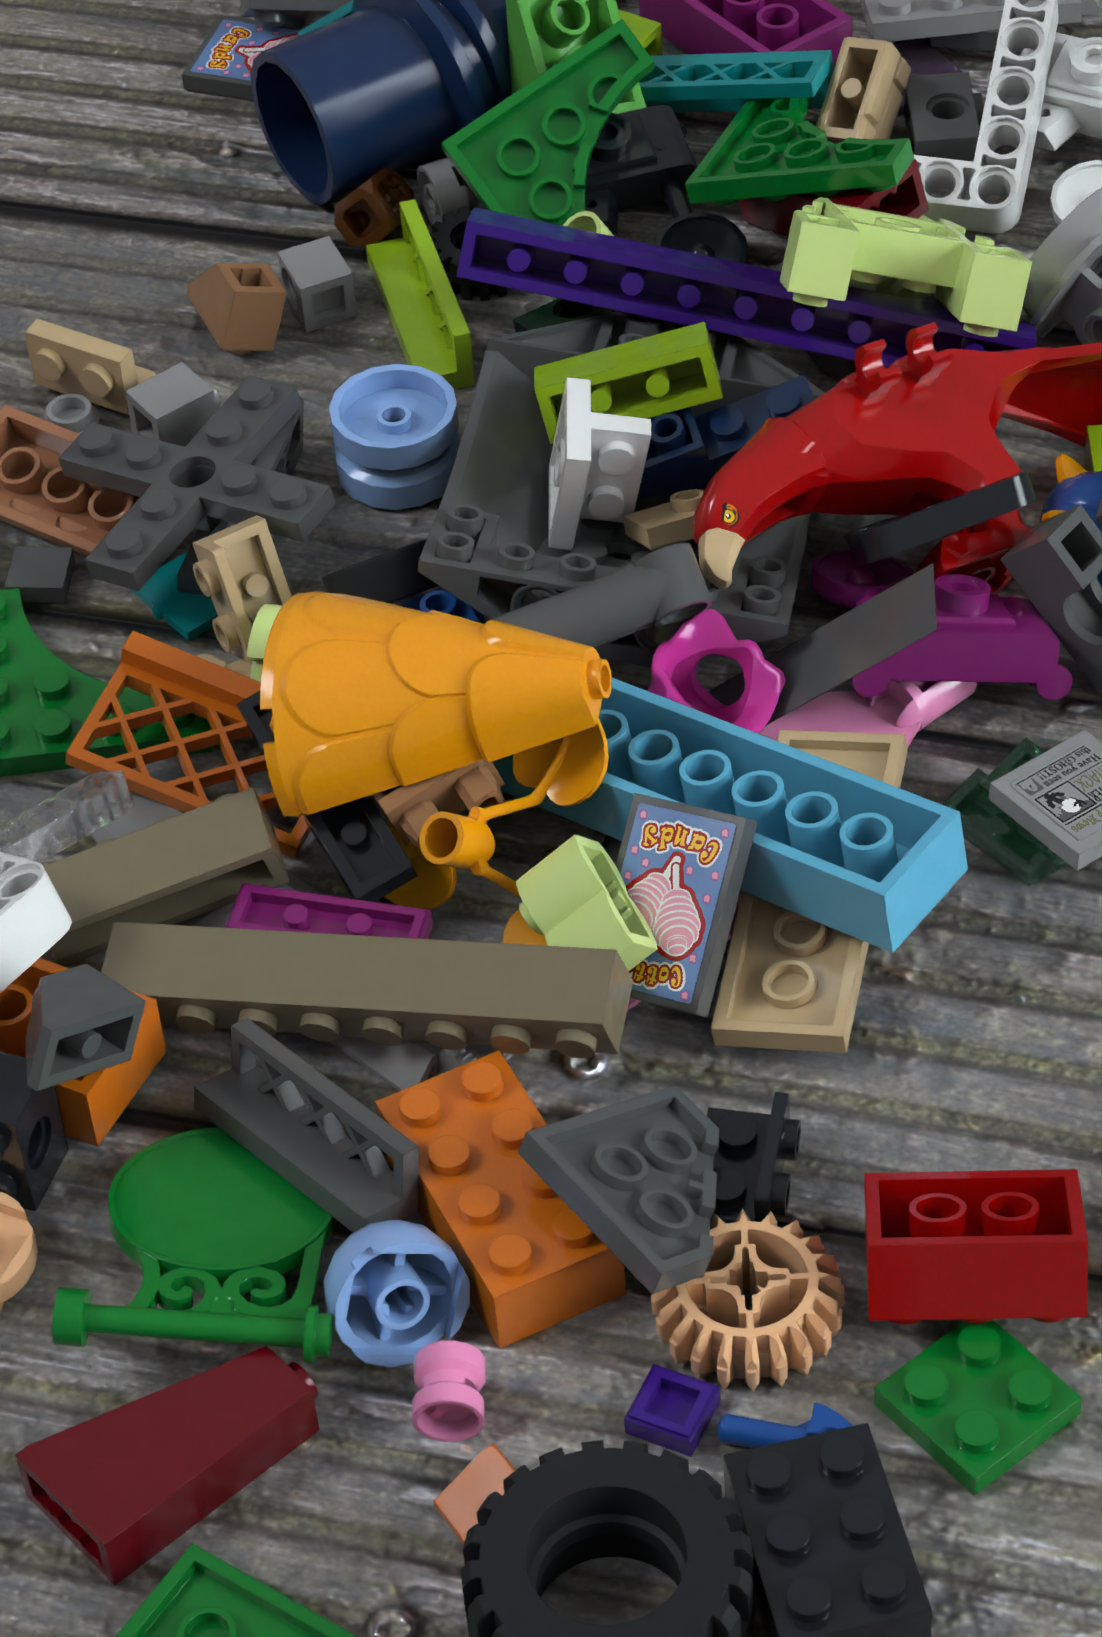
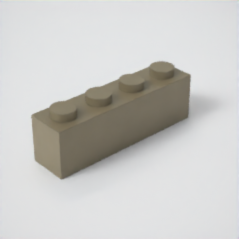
M254 787L238 793L223 795L212 803L183 814L164 817L151 826L119 838L103 840L92 848L58 861L42 863L66 907L72 923L67 933L40 958L66 966L106 951L114 922L175 925L234 903L242 883L274 888L290 882L272 820Z

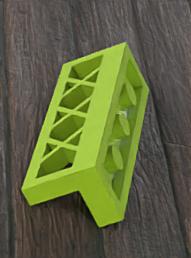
M416 200L399 202L403 237L366 245V252L370 270L408 365L421 366L440 374L454 390L475 386L471 334Z

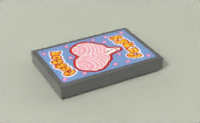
M220 15L183 71V87L188 91L254 101L250 78L253 59L262 51L296 38L298 31L304 28L288 25L275 27L255 25V20Z
M634 793L616 867L625 883L628 896L647 921L658 949L629 971L633 979L630 998L708 1017L757 821Z

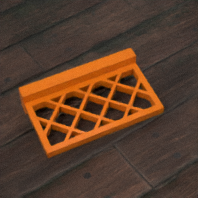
M132 630L122 647L119 666L66 752V764L184 813L212 803V801L207 799L203 790L204 787L234 779L239 792L249 789L250 787L245 776L267 770L265 755L238 762L230 741L247 736L253 738L236 704L258 692L261 682ZM128 687L152 697L155 707L124 715L118 699L124 689ZM112 713L113 718L107 719L109 714ZM192 713L207 719L212 730L181 738L173 718ZM162 721L170 741L139 750L131 729ZM120 733L128 753L107 759L88 750L95 739ZM219 744L227 765L196 773L188 753ZM177 756L185 774V777L163 782L151 777L145 764ZM274 792L259 795L266 810L279 806ZM301 814L297 815L298 821L291 834L274 827L281 853L293 858L297 857L311 831Z

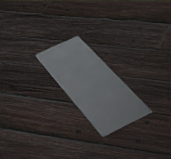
M933 563L767 657L765 660L783 672L786 682L775 710L765 726L936 631L937 616ZM743 672L711 689L710 694L723 705L730 706L740 699L745 690Z

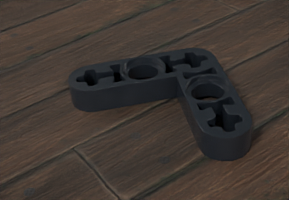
M1024 471L910 514L893 516L844 534L854 563L868 564L1036 502L1037 498L1028 473Z

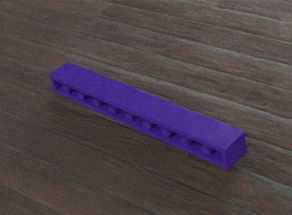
M475 207L466 222L456 276L684 325H693L705 321L708 330L855 360V352L859 346L884 339L887 344L882 352L884 367H889L896 360L908 355L906 337L911 329L933 322L938 327L937 332L933 336V345L936 352L949 348L993 352L1035 348L1037 343L1036 327L1034 324L1019 321L1017 332L999 329L997 337L976 335L963 330L964 322H960L943 305L848 286L845 301L828 299L827 307L810 306L792 300L794 292H788L780 282L781 271Z

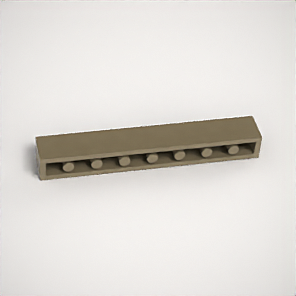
M114 922L101 968V973L126 989L156 999L161 1024L178 1025L194 1033L207 1034L213 1032L215 1028L231 1029V1025L248 1018L272 1037L276 1035V1032L302 1033L308 1038L323 1042L335 1041L339 1036L364 1037L373 1043L385 1046L398 1045L402 1040L426 1041L436 1047L447 1050H459L464 1048L465 1044L488 1045L510 1054H524L530 1048L557 1050L566 1056L574 1058H590L595 1055V1052L619 1054L633 985L630 973L618 951L614 949Z

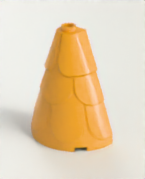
M323 591L297 593L284 603L273 622L265 648L261 673L260 710L272 711L269 726L274 734V742L263 743L268 775L277 803L283 816L311 815L400 785L406 787L481 760L490 763L595 727L602 701L608 698L611 693V669L608 661L600 659L598 652L592 646L497 620H489L482 624L435 610L424 612L352 595Z

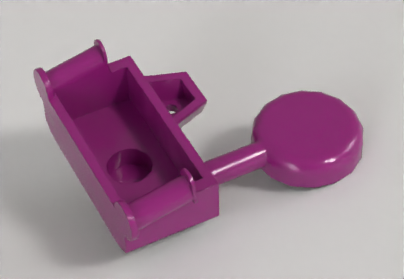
M834 550L820 554L812 561L811 586L824 600L838 606L853 609L913 575V569L905 562L892 556L868 564L854 563L850 550ZM946 574L939 576L935 580L936 631L847 680L852 683L858 694L865 697H874L883 693L888 686L889 680L1028 683L1031 686H1035L1040 696L1048 700H1058L1066 696L1073 684V678L1069 670L1065 666L1058 664L1061 642L1030 600L990 594L991 587L986 581L978 577L962 574Z

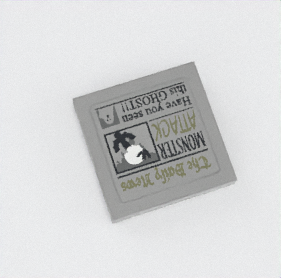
M1086 730L1081 731L991 782L989 790V800L1076 871L1102 857V742Z

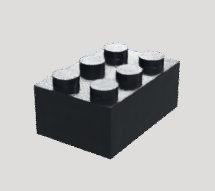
M868 1423L723 1455L725 1497L733 1500L744 1518V1533L751 1539L754 1597L766 1637H931L932 1609Z

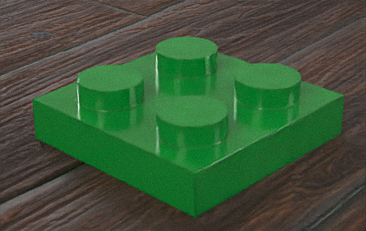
M994 1320L981 1324L962 1321L874 1387V1405L974 1496L1081 1413L1082 1397Z

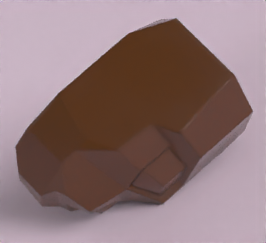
M382 168L335 204L334 225L350 246L366 248V245L377 243L401 225L399 202L415 199L414 193L400 174L394 170Z

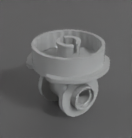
M1100 188L1069 213L1029 259L1032 262L1022 309L1032 317L1030 324L1035 325L1037 338L1045 336L1058 323L1065 320L1074 328L1081 344L1102 342V188Z

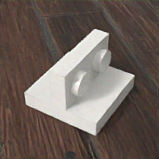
M566 378L549 462V548L572 550L579 518L624 523L623 515L633 513L635 510L651 439V419L591 412V380Z

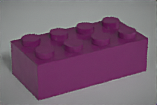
M639 0V16L661 23L662 36L687 54L831 50L835 66L843 39L852 37V17L826 0Z

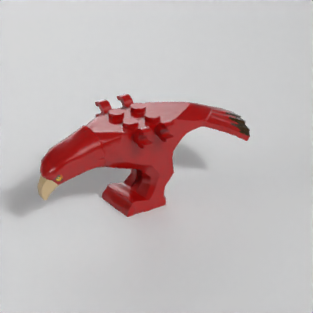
M933 322L911 329L906 337L908 355L896 360L887 369H885L882 362V352L887 345L884 339L859 346L855 352L856 372L846 376L836 384L835 388L830 389L785 418H768L757 433L708 482L692 521L694 542L698 545L699 567L713 585L723 590L731 585L732 569L741 548L762 532L792 517L808 515L811 512L840 515H907L1021 473L1020 468L995 435V428L1001 417L1050 432L1085 447L1086 425H1102V342L1061 348L1046 346L993 352L949 348L936 352L933 345V336L937 332L938 327ZM1016 509L943 536V539L919 564L915 573L933 563L934 582L939 576L946 574L969 575L986 581L991 587L990 594H995L1003 589L1013 578L1000 559L1030 528L1024 525L1019 511Z

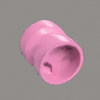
M454 1340L434 1342L418 1351L414 1358V1382L420 1391L413 1398L412 1423L419 1434L432 1440L458 1442L472 1438L481 1431L484 1426L485 1405L484 1398L480 1395L479 1391L483 1388L486 1380L485 1356L478 1348L468 1343Z

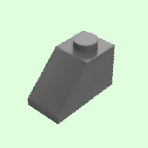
M88 964L40 977L38 987L32 998L33 1009L25 1037L27 1085L39 1091L131 1060L146 1001Z

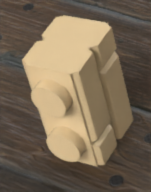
M846 37L843 39L816 127L825 131L827 141L838 144L849 137L890 139L903 98L901 92L906 88L912 69L906 60L900 57L901 54L893 43L884 40Z

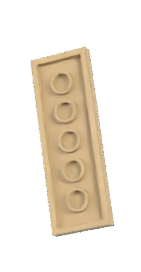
M779 730L778 742L900 788L908 752L905 734ZM742 891L711 1025L714 1045L847 1053L869 943Z

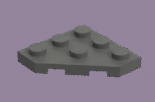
M676 1085L526 1132L518 1154L652 1294L704 1275L713 1256L714 1236L710 1235V1219L716 1204L717 1172L713 1171L714 1155L719 1146V1128Z

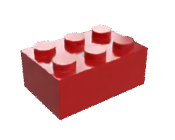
M1078 1169L864 1173L865 1252L869 1321L887 1320L898 1325H910L921 1320L959 1319L967 1323L981 1324L993 1319L1032 1318L1040 1322L1053 1323L1066 1318L1088 1316V1237Z

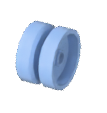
M404 364L372 367L346 380L334 392L329 405L331 430L335 444L336 469L340 486L352 499L370 507L392 510L422 506L442 497L460 445L458 409L453 387L438 373L421 366Z

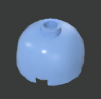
M401 1220L375 1222L350 1234L335 1251L324 1278V1304L326 1312L333 1316V1327L342 1343L350 1347L356 1357L368 1364L391 1368L414 1363V1358L418 1351L428 1344L437 1342L444 1333L449 1340L460 1329L470 1305L469 1279L452 1248L424 1225Z

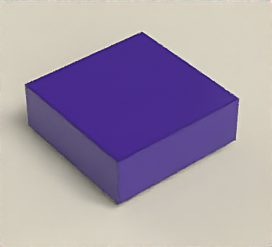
M653 1364L624 1418L625 1434L692 1457L720 1403V1387Z

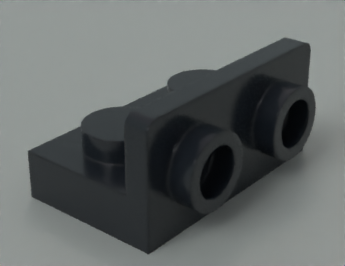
M775 1092L771 1114L708 1107L707 1117L719 1128V1146L714 1155L713 1171L717 1172L714 1213L726 1224L736 1222L742 1208L750 1221L761 1222L770 1211H772L773 1215L786 1216L790 1198L791 1175L783 1173L785 1160H797L801 1137V1120L790 1119L789 1093Z

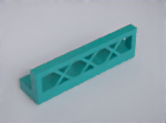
M831 50L650 56L654 60V70L640 80L639 84L646 107L666 105L672 107L674 113L739 111L747 99L814 97L808 109H821L835 66Z

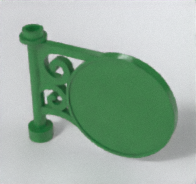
M219 1127L196 1129L166 1137L143 1148L125 1162L115 1175L109 1189V1225L118 1246L140 1268L143 1276L141 1287L132 1302L125 1306L91 1304L89 1289L59 1287L55 1297L52 1320L54 1345L85 1347L88 1334L96 1333L303 1348L304 1363L314 1364L316 1356L329 1357L332 1343L333 1316L329 1313H319V1306L314 1305L325 1245L330 1239L337 1222L333 1216ZM302 1265L297 1289L293 1297L285 1302L286 1284L282 1274ZM193 1290L203 1296L202 1300L194 1307ZM247 1292H251V1302L246 1301L243 1297ZM157 1304H159L162 1309H156Z

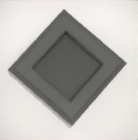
M15 546L4 589L20 588L22 602L66 603L76 563L73 547Z

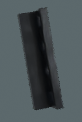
M259 690L236 705L253 738L264 754L263 743L274 742V734L269 726L272 711L260 710ZM369 796L311 815L301 814L353 899L380 903V898L418 876L412 863Z

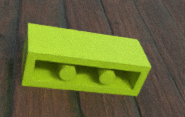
M705 321L534 367V390L550 444L554 443L567 377L591 380V412L650 418L723 398L720 376Z

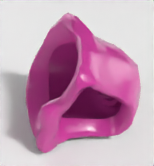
M707 609L684 622L672 637L657 647L652 658V681L647 691L759 734L770 720L786 680L779 668L764 659L762 651L755 641L749 639L737 640L724 616L714 609ZM706 655H723L737 660L742 667L745 690L740 699L730 706L723 705L697 680L700 659Z

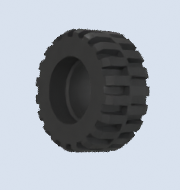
M597 1440L582 1442L581 1451L564 1454L561 1447L539 1456L540 1466L530 1471L523 1465L503 1480L504 1495L494 1491L487 1496L477 1511L478 1524H475L467 1532L463 1546L465 1565L461 1568V1578L469 1637H750L749 1634L754 1631L753 1553L751 1539L744 1533V1518L733 1500L727 1497L722 1498L721 1484L711 1475L701 1469H698L692 1475L689 1473L688 1459L668 1450H664L659 1457L648 1453V1444L624 1440L623 1448H604V1441ZM604 1557H624L645 1562L668 1575L678 1586L673 1594L656 1610L636 1620L613 1625H594L575 1621L556 1612L541 1599L547 1587L563 1572L582 1562Z

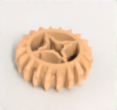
M742 1208L736 1222L726 1224L714 1213L710 1223V1235L714 1236L713 1256L704 1275L651 1294L652 1314L656 1315V1330L658 1337L661 1338V1343L670 1345V1354L674 1357L676 1365L691 1362V1371L694 1372L696 1379L700 1380L713 1372L717 1373L718 1382H720L723 1390L728 1387L734 1378L745 1379V1382L754 1393L760 1378L771 1377L780 1387H783L785 1380L788 1378V1369L808 1375L809 1369L813 1365V1357L827 1358L828 1350L831 1348V1337L838 1336L842 1326L841 1307L844 1306V1285L841 1284L839 1267L835 1262L834 1255L825 1254V1247L821 1243L819 1235L803 1238V1230L798 1220L780 1228L777 1226V1220L772 1211L761 1222L750 1221ZM746 1289L750 1291L752 1310H746L744 1290Z

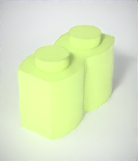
M574 834L516 880V886L522 902L519 904L520 913L526 923L536 933L545 935L547 946L614 949L618 951L628 972L658 949L647 921L628 896L625 883L617 867L602 845L597 841Z

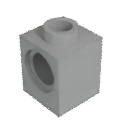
M329 236L277 252L281 283L287 291L286 301L306 333L358 317L353 274Z

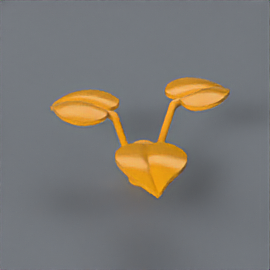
M599 717L595 727L513 755V774L515 779L523 786L534 789L528 796L486 808L474 806L471 808L468 817L444 811L431 815L423 824L420 832L419 843L421 851L413 843L406 846L388 820L386 824L412 863L418 876L385 895L384 898L400 906L433 910L444 904L455 891L457 883L455 868L471 871L472 874L482 876L520 897L516 881L490 867L487 863L494 853L495 839L486 822L489 819L537 806L544 801L546 795L555 804L561 806H574L591 797L605 777L609 760L608 742ZM520 910L513 913L505 926L502 943L547 946L545 935L536 933L523 919Z

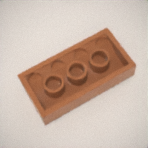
M4 404L0 409V520L61 546L73 547V551L88 556L140 497L64 476L58 458L80 434Z

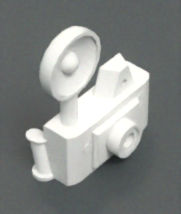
M1056 32L1035 140L1036 147L1056 151L1074 133L1102 139L1101 37L1083 39ZM1025 48L1020 56H1027L1035 50ZM1019 96L1010 97L1005 100V104L1017 105L1022 103L1025 98ZM1102 160L1079 163L1063 172L1053 184L1050 203L1057 225L1087 197L1102 188Z

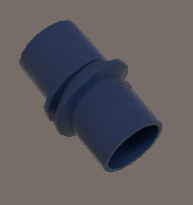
M354 0L351 15L262 51L253 59L250 77L254 105L263 134L277 163L290 183L308 201L323 205L352 192L382 168L398 172L412 165H424L431 162L437 154L443 152L441 145L443 141L512 95L506 0Z

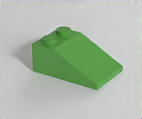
M506 0L512 94L620 21L621 18L616 0ZM639 82L622 98L612 113L620 114L646 108Z

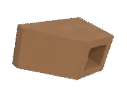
M216 263L188 284L186 294L221 350H227L234 354H249L252 351H274L287 291L269 264Z

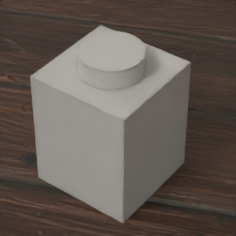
M183 362L125 391L132 433L186 447L221 405L219 394L212 382L206 377L200 378Z

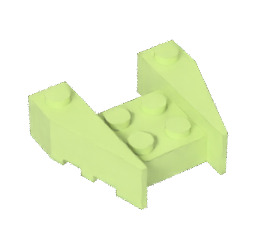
M819 197L813 201L812 206L805 205L802 211L796 210L793 213L780 282L788 292H794L792 300L810 306L827 307L828 299L846 300L850 279L878 284L880 283L881 275L895 277L903 280L902 287L906 289L933 294L960 322H964L963 330L976 335L997 337L999 329L1017 332L1032 262L1015 249L994 246L995 241L985 236L976 235L975 241L970 242L965 237L966 228L946 219L938 218L937 222L834 204L829 198Z

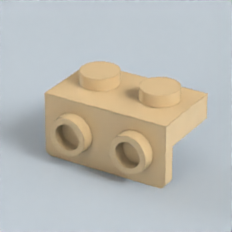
M36 319L25 331L34 382L37 385L64 394H80L88 398L91 403L129 415L125 391L156 375L154 371L135 365L133 352L130 348L40 319Z
M257 515L192 543L198 562L193 564L196 581L204 595L207 597L211 596L218 615L212 621L215 635L226 652H231V654L250 663L252 660L246 657L247 648L258 611L264 604L284 605L292 597L266 520Z

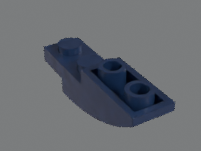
M805 375L697 417L693 416L690 407L648 418L651 419V439L638 497L667 495L684 490L706 488L712 477L757 433L768 418H785L814 400Z

